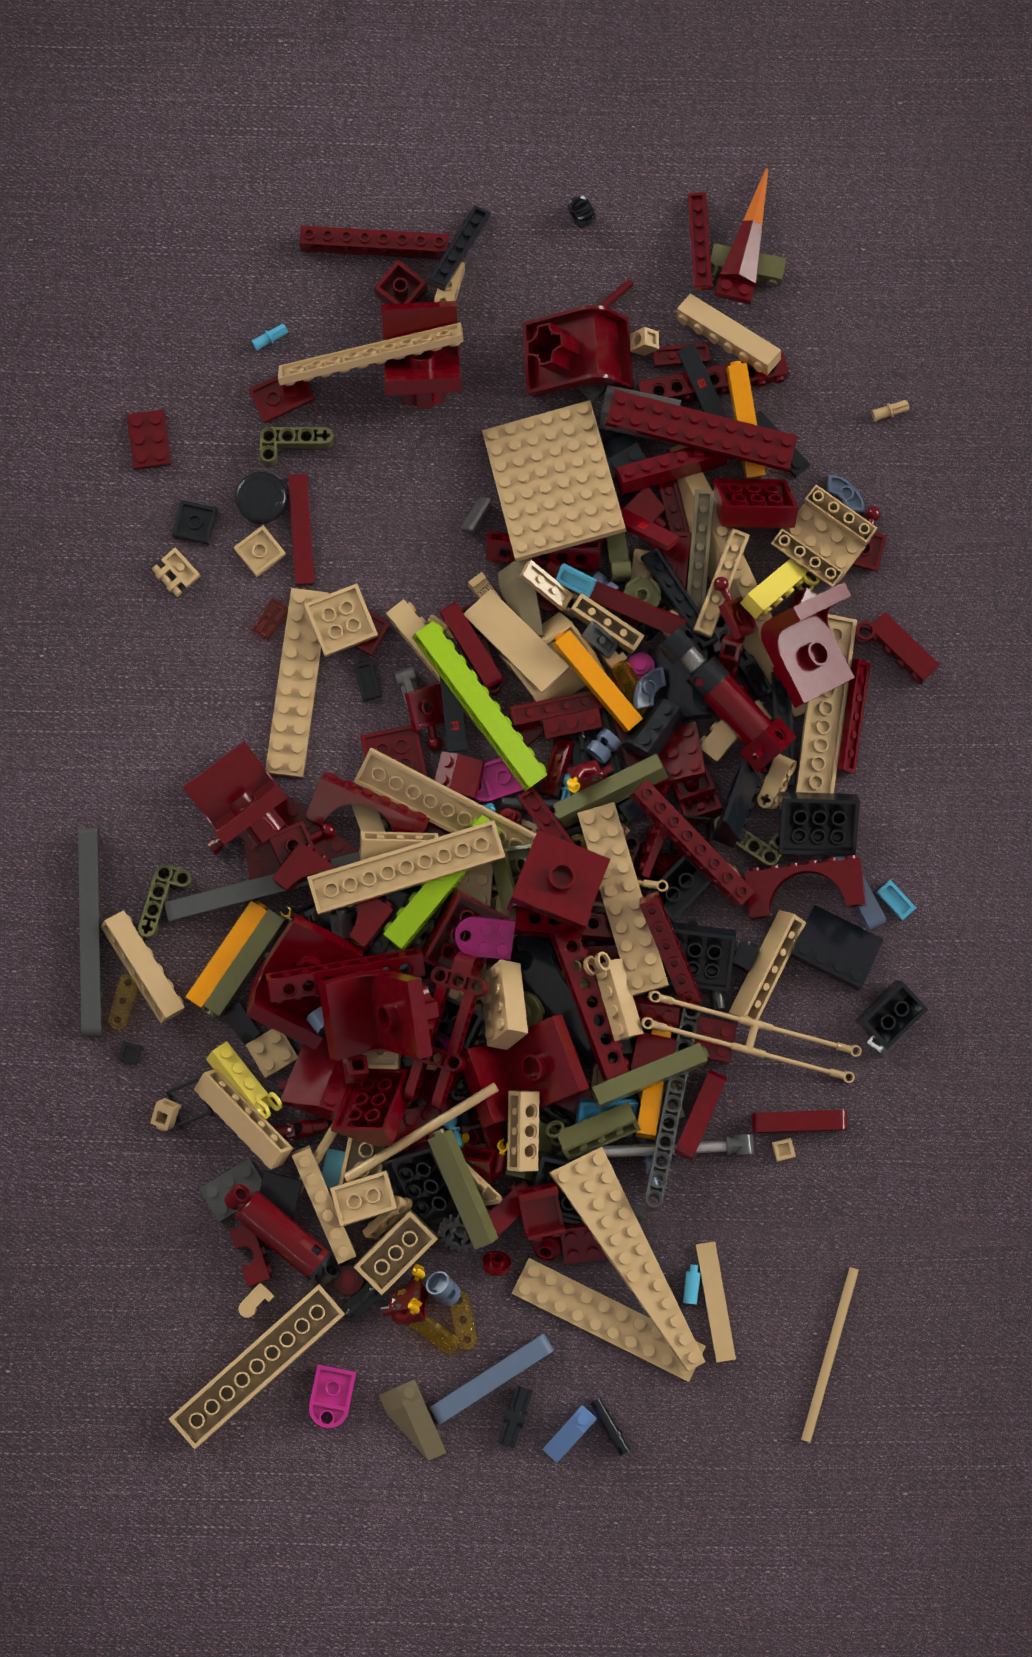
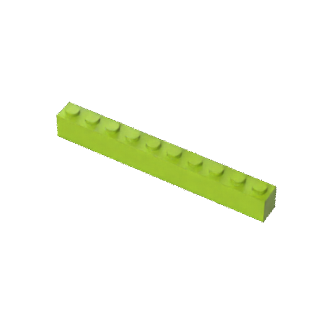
M434 621L430 622L412 636V639L526 792L547 776L545 766L536 760L533 750L524 744L522 735L513 729L510 719L501 713L499 704L490 698L488 689L479 683L476 673L467 667L465 658L456 652L455 645L450 639L445 637L442 627Z

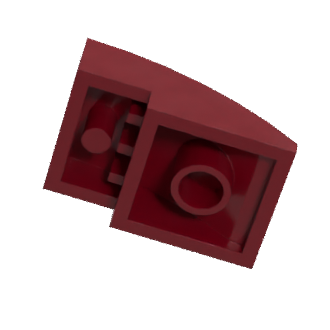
M706 764V776L671 785L682 815L710 817L712 819L721 815L722 806ZM686 819L690 825L703 822V820Z

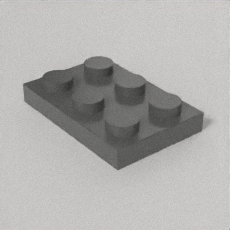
M249 1158L202 1186L199 1190L220 1223L238 1211L228 1208L224 1201L225 1195L237 1184L247 1186L251 1194L255 1191H260L262 1178Z

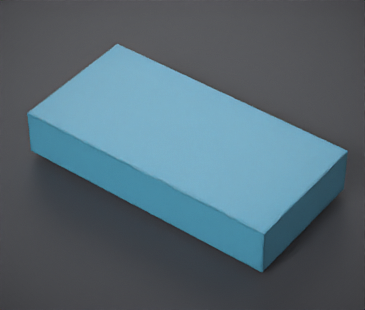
M564 563L561 565L555 579L561 585L579 594L582 593L588 598L591 596L597 579Z
M891 880L876 892L880 899L901 921L916 909L913 903Z
M328 1148L326 1152L322 1175L328 1189L339 1185L345 1156L344 1151Z

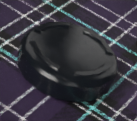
M267 472L252 473L244 477L239 483L235 493L236 505L241 515L248 521L257 524L270 523L278 519L285 511L287 504L286 488L282 481L273 474Z

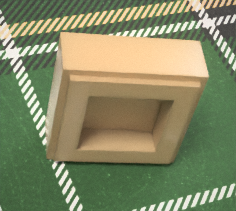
M791 1138L772 1142L776 1162L796 1157Z

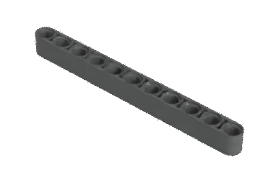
M98 827L79 828L82 1037L102 1036L100 834Z
M356 852L330 859V864L334 867H337V865L341 867L360 861V853ZM275 874L171 900L165 902L164 905L168 922H176L288 892L274 883L272 878ZM308 880L296 886L292 891L310 887Z
M690 1008L682 1009L677 1029L688 1028L692 1033H696L700 1011L690 1009L695 1013V1016L690 1017L686 1014V1010ZM676 1033L675 1039L677 1040L674 1053L679 1051L678 1047L680 1046L688 1048L694 1045L695 1038ZM688 1072L669 1079L666 1083L643 1199V1205L649 1211L657 1210L663 1202ZM671 1084H678L680 1086V1090L674 1091L671 1088ZM668 1102H673V1103H675L676 1106H677V1109H675V1110L669 1109L668 1106H667V1103H668ZM670 1121L673 1124V1128H666L663 1122ZM660 1140H667L669 1147H662ZM656 1159H663L665 1166H658ZM652 1178H660L662 1184L659 1186L654 1185ZM648 1197H656L658 1204H650Z

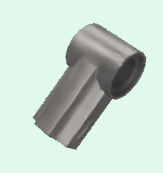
M413 667L394 672L398 687L402 690L405 703L404 693L418 689Z

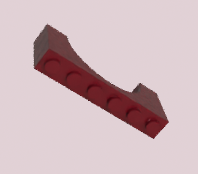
M326 772L319 780L305 818L323 825L329 814L343 805L357 803L368 805L382 813L389 821L393 832L425 833L430 818L426 817L422 812L412 811L404 804H396L386 796H378L370 789L360 788L352 781H344L338 778L336 774Z
M300 842L273 876L272 880L286 892L290 893L296 886L308 880V876L340 866L334 867L330 864L331 860L324 854L319 856L315 853L316 849L309 843L304 845ZM378 898L357 903V919L349 935L350 938L367 950L394 915L393 905L385 899L381 901Z
M856 855L846 856L845 860L828 858L826 862L818 863V860L807 861L805 865L789 863L787 867L781 868L780 865H771L765 870H761L760 867L750 868L749 872H745L746 883L755 891L748 898L750 919L771 918V905L777 890L790 878L807 873L818 874L833 881L841 890L847 908L867 906L861 859L857 858Z

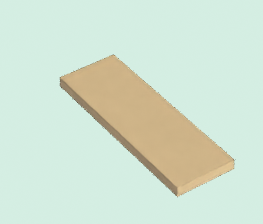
M491 589L464 613L467 620L542 694L570 669V666Z

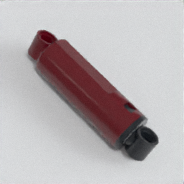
M237 1184L225 1195L224 1201L228 1208L238 1210L235 1218L308 1280L315 1276L316 1281L320 1285L327 1286L340 1276V1265L334 1260H329L332 1253L259 1191L251 1194L247 1186Z

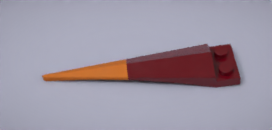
M768 168L764 171L720 272L714 296L748 305L751 304L756 285Z

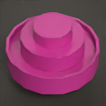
M636 653L627 662L629 676L637 681H640L646 673L655 669L652 657L646 653Z

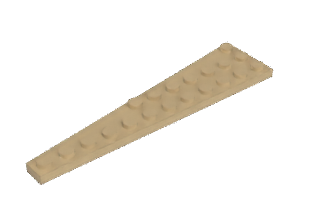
M599 1147L549 1172L562 1193L570 1201L571 1206L580 1215L585 1226L589 1228L594 1239L600 1244L603 1252L628 1288L639 1300L642 1308L648 1313L653 1324L657 1326L662 1337L670 1345L671 1350L685 1370L690 1371L705 1363L702 1353L603 1147Z

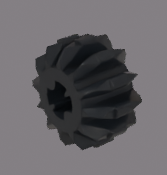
M585 196L574 197L568 202L567 209L571 219L579 228L588 227L595 222V210Z

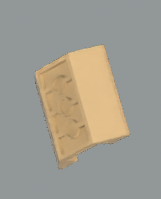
M815 485L798 511L795 528H782L771 542V545L833 588L866 548L877 527L824 489Z
M558 612L542 624L543 636L540 638L564 661L565 659L552 643L556 641L554 637L562 630L564 633L570 630L605 672L593 649L581 637L582 635L574 624L561 612ZM502 654L499 655L507 668L515 673L533 697V702L572 695L586 686L570 667L542 694Z

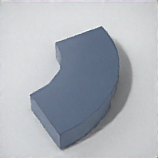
M828 474L827 492L838 498L856 513L864 514V502L859 491L846 479Z
M663 667L649 671L640 679L634 692L633 701L635 709L654 706L656 692L661 687L666 686Z

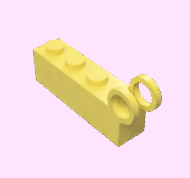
M790 558L748 593L740 604L755 619L761 615L765 617L772 610L771 606L777 607L784 600L783 596L787 598L795 591V586L798 590L805 589L801 586L805 582L810 585L809 589L812 591L821 579L816 577L817 580L813 582L806 575L809 571Z
M227 1041L214 1049L206 1058L211 1067L217 1069L265 1119L271 1116L270 1107L275 1111H279L282 1108L280 1098L273 1092L268 1094Z

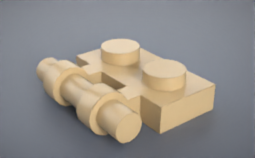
M176 547L161 559L165 564L162 569L158 565L152 568L156 574L155 577L159 581L162 580L167 586L166 589L170 593L173 592L176 597L182 593L178 588L181 583L188 588L201 577L198 571ZM170 571L177 577L173 581L167 576Z

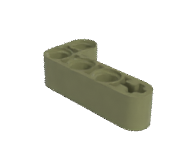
M326 427L264 428L260 432L261 461L266 467L276 465L278 449H329L334 444L333 432ZM267 435L274 436L271 441H266L264 438ZM286 435L293 437L290 441L283 440ZM305 435L311 436V439L309 441H303L302 437ZM324 436H328L326 441H323ZM267 453L274 455L271 459L264 458Z
M625 532L606 537L611 581L613 583L630 581L632 571L630 559H628Z
M720 816L713 823V832H715ZM742 828L744 832L743 838L740 843L736 842L734 847L763 867L768 868V866L776 865L783 855L779 854V846L775 843V840L779 838V833L775 834L767 845ZM755 843L758 846V851L752 852L748 845ZM766 854L773 855L774 862H767L764 856Z
M165 864L159 865L156 868L138 927L139 933L145 939H153L157 935L165 910L164 903L168 900L171 887L179 889L191 887L193 879L188 871ZM163 870L170 872L169 877L166 879L160 878V873ZM182 875L188 876V881L185 884L178 882L179 877ZM159 888L164 889V894L161 897H155V890ZM151 907H158L159 910L156 915H149ZM149 923H150V927H151L153 930H152V931H148V933L146 934V932L144 931V928H148Z

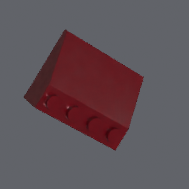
M713 478L712 483L717 516L722 527L795 528L799 507L785 479Z
M455 888L421 949L424 961L434 967L452 969L456 954L462 952L457 947L454 937L455 930L462 920L473 916L506 920L510 918ZM467 930L461 932L460 939L467 940L470 932ZM479 957V958H481V959L483 960V966H484L488 958H486V957Z
M323 1037L316 1050L305 1044L302 1045L281 1102L293 1108L334 1121L349 1083H345L342 1060L329 1059L326 1037Z
M368 1068L369 1074L365 1082L348 1084L331 1131L371 1145L392 1146L409 1100L404 1098V1092L410 1072L408 1069Z

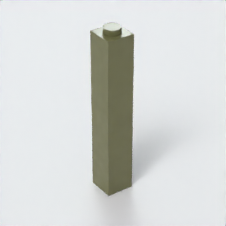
M656 753L553 804L556 811L553 815L559 823L563 824L564 828H567L579 822L578 812L612 802L616 804L628 798L644 781L648 780L652 785H655L669 777Z
M268 909L203 1006L207 1009L205 1011L213 1018L216 1016L221 1018L261 960L262 955L265 954L286 923L285 919Z
M697 1043L591 1088L592 1096L598 1109L706 1065L707 1058H709L708 1052L705 1047Z
M444 1128L433 1132L434 1136L428 1139L429 1145L474 1249L493 1243L499 1237L452 1129L444 1131Z

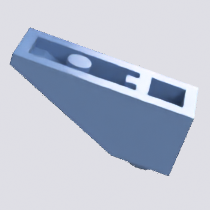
M581 1405L542 1450L557 1463L597 1418Z

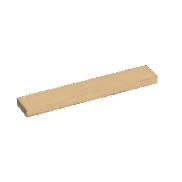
M732 528L693 632L711 639L720 616L718 606L725 603L722 593L714 588V581L717 577H725L729 582L728 590L730 589L748 542L749 534Z
M714 1241L696 1244L716 1363L735 1360L736 1356L716 1243Z

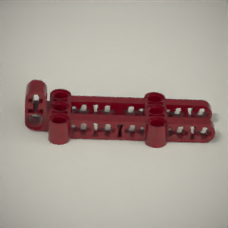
M458 952L452 969L436 967L432 970L431 979L437 984L433 999L437 1001L439 1017L434 1018V1028L429 1029L433 1056L422 1059L410 1057L414 1061L404 1092L405 1099L411 1101L417 1099L427 1065L429 1064L441 1068L431 1106L441 1110L444 1108L455 1072H462L466 1067V1060L460 1054L477 998L485 996L489 991V984L485 980L474 976H478L483 966L481 958ZM444 971L445 979L439 981L438 975ZM459 977H463L464 983L458 987L456 981ZM481 982L482 989L476 992L475 985ZM450 989L464 992L447 1051L435 1048L433 1045ZM439 1052L441 1059L435 1063L434 1055ZM458 1058L459 1065L458 1067L453 1068L452 1061L453 1059Z

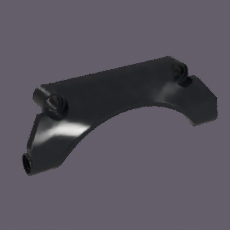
M530 918L531 923H539V920L537 918ZM518 935L514 947L517 955L511 962L520 963L523 991H529L539 998L545 1009V1014L543 1015L545 1020L562 1014L579 1058L586 1066L594 1067L597 1064L567 981L554 958L550 938ZM599 1016L594 1017L595 1025L600 1026L602 1023ZM605 1034L601 1035V1042L606 1045L609 1041L608 1036ZM637 1036L620 1040L623 1046L621 1050L623 1057L633 1056ZM610 1052L608 1054L610 1058H615L613 1053Z

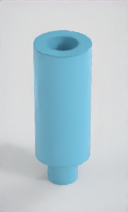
M690 1264V1272L686 1271L683 1303L697 1305L700 1273H697L698 1265Z

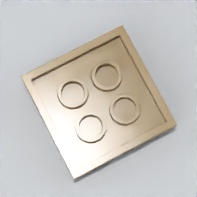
M357 583L304 604L325 657L378 637Z

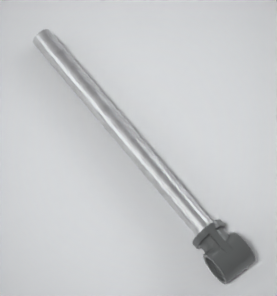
M753 1134L735 1135L734 1138L725 1136L724 1140L701 1141L696 1153L725 1152L726 1156L731 1155V1153H735L736 1156L754 1155ZM674 1142L672 1154H675L674 1152L678 1145V1142ZM655 1143L602 1147L607 1158L649 1156L653 1154ZM660 1143L662 1147H669V1143Z

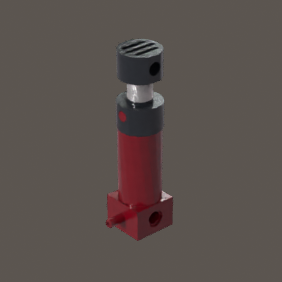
M683 624L657 648L672 665L679 659L685 668L692 673L686 682L700 698L704 699L745 745L739 753L756 772L760 771L779 755L796 736L779 717L772 722L732 678L727 669L715 656L709 661L706 660L694 648L699 639Z

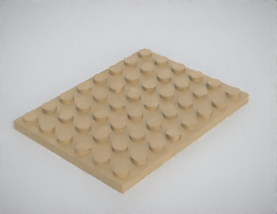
M590 400L482 430L516 562L626 532Z

